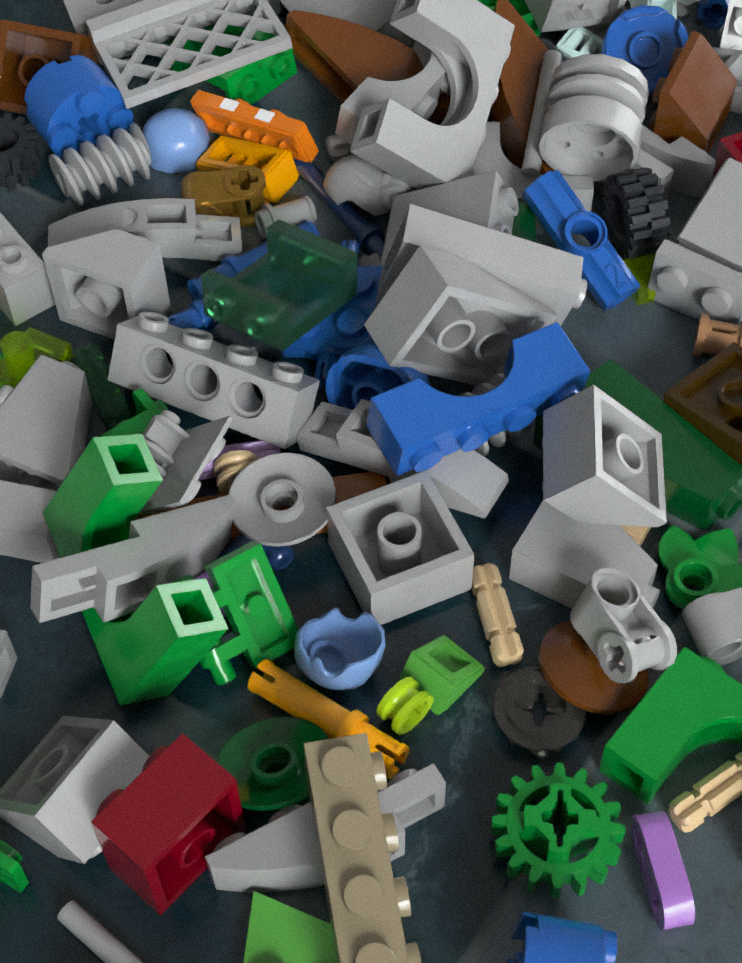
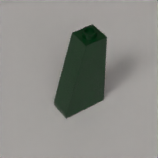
M609 359L589 374L584 389L595 385L662 434L667 513L705 531L718 519L721 518L727 521L742 507V465L612 359ZM543 415L536 417L533 443L543 450Z

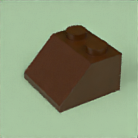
M1 19L0 110L26 115L27 103L24 101L29 82L43 66L54 60L61 64L72 61L69 56L80 55L92 59L98 65L90 37Z

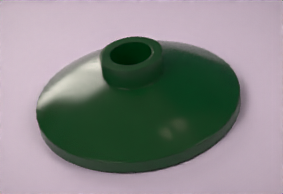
M296 717L269 718L253 723L237 732L223 746L216 762L236 778L243 808L259 811L280 809L300 802L309 796L304 765V743L329 738L320 727L305 719Z

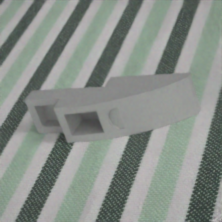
M158 198L118 202L91 208L48 225V247L105 231L119 229L136 236H145L154 242L160 243L161 254L164 258L201 259L217 262L232 254L238 257L242 252L240 218L196 214L195 199Z
M364 399L360 400L354 410L322 401L296 435L301 451L388 476L390 484L420 473L413 469L402 475H395L366 426L370 401ZM460 449L442 457L435 466L427 470L448 508L484 519L509 482L506 472L475 450L464 452Z
M230 494L130 522L128 540L32 566L30 608L39 623L93 607L103 623L136 611L156 585L172 583L174 580L185 575H191L192 578H195L205 570L204 566L213 562L230 542L236 504L235 499Z
M434 763L420 771L408 769L397 774L388 782L387 789L378 792L381 813H393L397 829L399 851L389 853L390 861L405 855L404 829L445 807L446 782ZM311 802L301 807L298 804L284 807L269 819L267 825L248 835L245 833L233 834L218 843L213 853L205 856L209 875L216 890L253 893V891L283 892L324 885Z

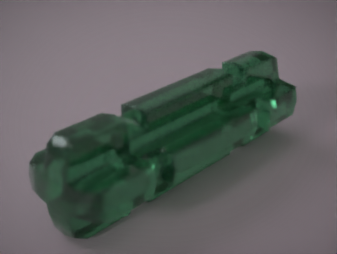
M89 343L85 347H78L74 352L76 365L85 372L90 394L97 408L101 411L100 414L105 425L114 428L120 422L131 419L129 406L124 396L120 394L121 390L118 384L107 380L109 366L103 360L104 356L99 346Z

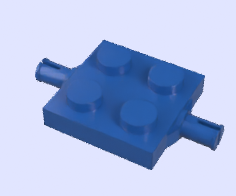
M347 240L340 243L338 261L335 265L296 266L280 341L283 346V357L309 358L316 361L314 378L320 380L318 388L324 389V384L326 386L328 371L347 350L365 341L373 340L364 324L377 307L375 302L383 266H357L360 245L353 240H349V245Z

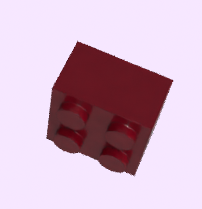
M183 733L170 746L164 745L156 749L144 763L142 773L124 790L117 789L109 794L99 806L96 817L91 821L110 870L160 916L208 868L205 856L213 853L217 844L225 838L236 833H242L246 829L236 778Z

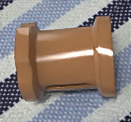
M701 313L692 356L700 358L703 353L717 355L734 342L742 347V322L741 324L711 320L709 314Z

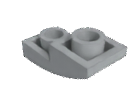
M641 124L642 140L640 149L674 170L670 190L701 198L712 181L716 160L683 136L668 144L659 135Z

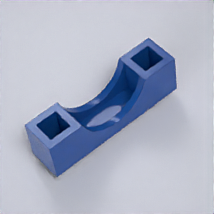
M556 322L512 340L504 366L505 380L495 389L477 396H453L432 388L418 378L371 397L366 426L396 476L413 469L416 472H422L435 466L446 455L460 449L464 452L475 450L493 435L507 429L510 432H516L527 427L536 417L543 415L544 410L581 392L591 370L559 323Z

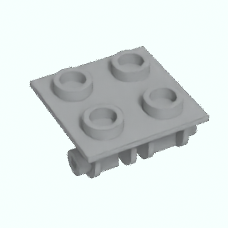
M163 410L160 415H154L143 432V436L163 481L137 517L156 514L159 511L178 506L183 507L196 496L201 487V481L198 480L206 465L213 461L225 446L226 440L223 436L233 421L231 416L185 431L178 426L180 418L171 411Z

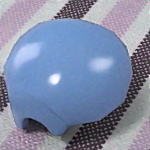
M177 107L166 108L152 115L143 127L142 133L147 141L152 161L149 166L157 171L170 174L190 172L196 168L195 163L203 152L204 154L209 148L210 137L207 124L191 110Z
M338 608L331 609L320 618L307 620L296 633L294 641L295 661L300 671L319 686L331 690L355 689L363 685L378 667L386 647L385 630L372 614L363 612L359 617L351 619L343 616Z

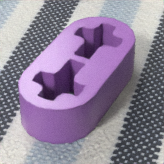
M663 810L633 815L631 817L632 842L658 928L662 931L693 925L695 922L693 895L669 817Z

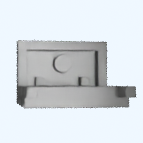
M665 239L656 251L646 297L699 321L701 313L709 314L711 320L740 324L742 321V273L694 252L680 241L676 244Z

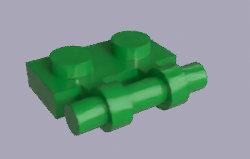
M251 541L204 566L213 585L211 590L219 609L223 607L233 630L221 637L199 661L202 668H209L216 685L226 684L236 678L237 675L229 659L242 652L248 665L257 669V665L263 660L269 659L272 661L294 648L296 633L299 629L261 543ZM185 575L174 580L172 583L193 580L191 575Z

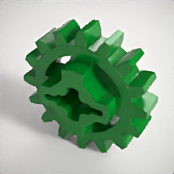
M556 763L553 775L545 776L543 770L538 765H534L531 768L529 783L515 775L510 781L509 791L511 795L499 793L495 810L499 815L492 816L491 833L501 837L495 840L494 854L496 857L511 856L506 874L513 878L522 872L526 873L529 876L527 891L531 893L543 882L549 884L551 897L555 899L559 898L562 885L570 884L577 896L584 895L587 885L586 877L601 885L605 882L608 873L606 865L616 866L622 850L616 844L622 843L626 832L625 825L614 822L619 817L621 805L619 802L604 803L603 800L608 785L604 781L592 788L586 785L587 770L581 768L574 778L565 776L563 763ZM544 798V799H543L539 804H537L536 806H535V805H529V804H531L532 802H534V801H536V800H538V799ZM555 813L558 814V825L561 826L563 834L560 847L557 846V834H554L552 825ZM528 849H531L538 857L532 854ZM578 853L588 854L587 856L576 862L569 863V861Z

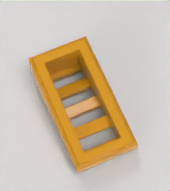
M220 136L195 163L199 171L206 172L231 169L242 165L258 167L263 171L266 179V186L263 190L264 197L269 202L275 204L281 200L299 177L290 150L226 136ZM229 155H232V157L227 162H225L227 157ZM244 179L245 190L249 189L248 180Z

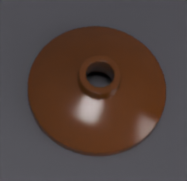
M571 620L552 627L545 634L540 644L538 660L544 678L559 696L582 710L603 715L620 714L634 708L641 701L647 690L649 680L647 669L639 671L637 676L629 682L616 683L604 673L599 660L583 637L574 629Z

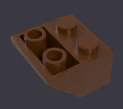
M692 31L684 47L677 46L669 63L668 77L661 76L656 84L652 103L657 104L658 109L654 111L648 129L659 135L668 144L683 136L710 155L730 115L737 79L704 36L699 32Z

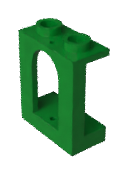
M215 24L202 29L212 31ZM228 25L223 34L241 36L245 28ZM256 31L252 40L265 41L275 37V35ZM174 39L163 42L162 44L171 46ZM187 40L182 49L199 52L204 43ZM215 46L211 55L221 57L230 54L233 49ZM292 48L204 81L225 90L228 99L235 100L239 98L253 105L297 73ZM174 61L170 70L181 72L189 69L192 64Z

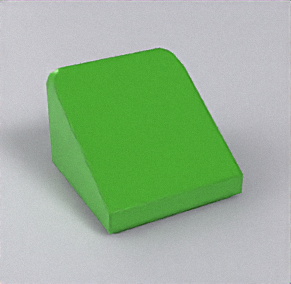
M441 635L411 652L399 677V681L406 677H413L419 683L418 692L427 691L434 697L430 710L439 715L447 710L483 674L485 667L447 636Z

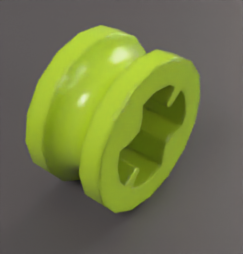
M411 676L397 682L384 695L376 709L377 715L382 720H392L391 729L398 735L405 734L413 729L426 716L434 701V697L429 692H418L419 683Z

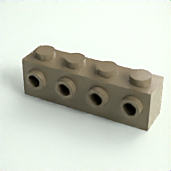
M367 733L304 743V765L337 963H422L417 942L405 943L401 918L411 916V906L405 877L393 878L389 853L399 851V842L393 813L382 814L377 790L387 789L386 771L381 751L370 753Z

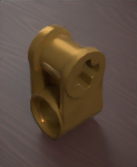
M242 165L231 169L208 172L196 171L185 176L181 182V198L195 199L196 214L239 217L240 228L256 227L255 212L261 210L262 205L269 203L263 194L266 186L265 175L258 167L252 165ZM244 179L248 180L249 189L245 190ZM250 203L252 211L250 215L246 209V204Z

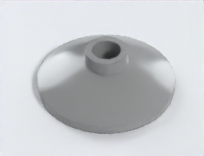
M296 453L272 454L252 462L238 474L229 491V495L231 494L236 501L233 523L239 532L252 541L275 547L294 545L317 534L328 522L326 507L336 504L335 485L329 472L316 460ZM291 506L287 510L278 511L280 507Z

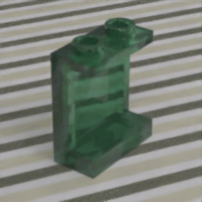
M277 220L266 228L267 254L232 278L209 269L201 275L204 315L284 351L357 295V252L289 223Z

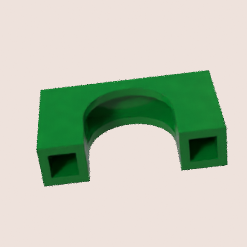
M143 434L93 437L50 500L42 514L60 558L129 539L130 522L136 519L141 509L163 481ZM206 578L156 585L136 611L104 623L94 607L82 610L120 706L169 696L228 630Z
M684 647L677 655L674 664L664 671L607 742L599 771L648 805L681 761L691 752L703 746L716 743L742 746V684L727 675L723 668L713 659L706 656H698Z

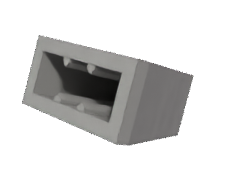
M40 355L0 407V480L57 491L85 450L93 402L85 372L68 361L59 362Z
M542 501L512 550L509 579L573 609L594 572L600 568L611 567L627 573L636 582L640 592L652 608H654L660 593L659 589L652 586L658 565L621 526L579 524L545 501Z

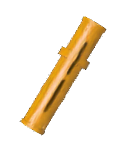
M265 659L257 665V668L264 672V675L261 677L254 671L252 672L247 686L249 691L260 695L293 717L305 719L316 724L326 733L329 739L367 733L370 753L378 751L382 753L386 777L391 779L399 772V768L394 763L395 760L402 765L405 763L409 754L408 745L398 742L369 724V717L358 709L352 712L348 711L277 667L269 659Z

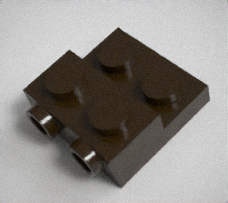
M734 342L664 392L663 402L742 465V347Z

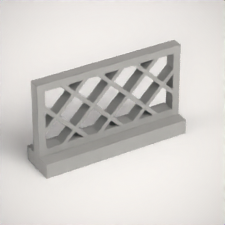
M142 0L85 21L94 54L99 64L104 66L111 81L120 91L126 109L292 48L290 35L267 0ZM256 9L253 16L243 14ZM215 24L212 31L202 29ZM228 25L245 28L241 37L223 34ZM256 31L275 35V37L265 41L252 40ZM174 39L171 46L161 44ZM187 40L204 43L199 52L182 49ZM215 46L233 49L230 54L221 57L211 55ZM133 54L129 61L119 59ZM146 55L163 58L158 67L141 64ZM174 61L192 64L189 69L181 72L170 70ZM133 76L150 79L147 84L129 90L127 87Z

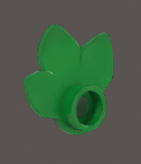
M671 526L662 536L658 547V558L668 573L665 580L666 594L677 607L684 610L689 603L699 597L716 592L723 593L742 587V564L738 563V546L732 529L726 528L714 531L694 541L682 529ZM685 585H694L700 591L690 590Z

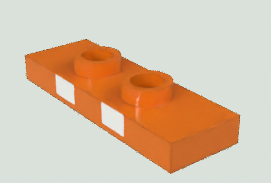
M199 89L190 100L196 114L206 122L210 132L290 150L294 159L306 163H311L319 152L305 122L287 117L278 110L270 109L267 111L251 106L248 102L239 98L231 100Z

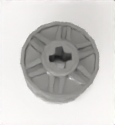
M604 54L580 55L567 59L555 68L550 80L549 95L546 101L547 112L543 119L538 145L542 159L552 169H558L561 174L566 176H593L594 181H606L605 178L611 174L630 171L634 168L639 159L642 140L641 124L645 118V105L647 104L649 94L647 79L640 70L623 59Z

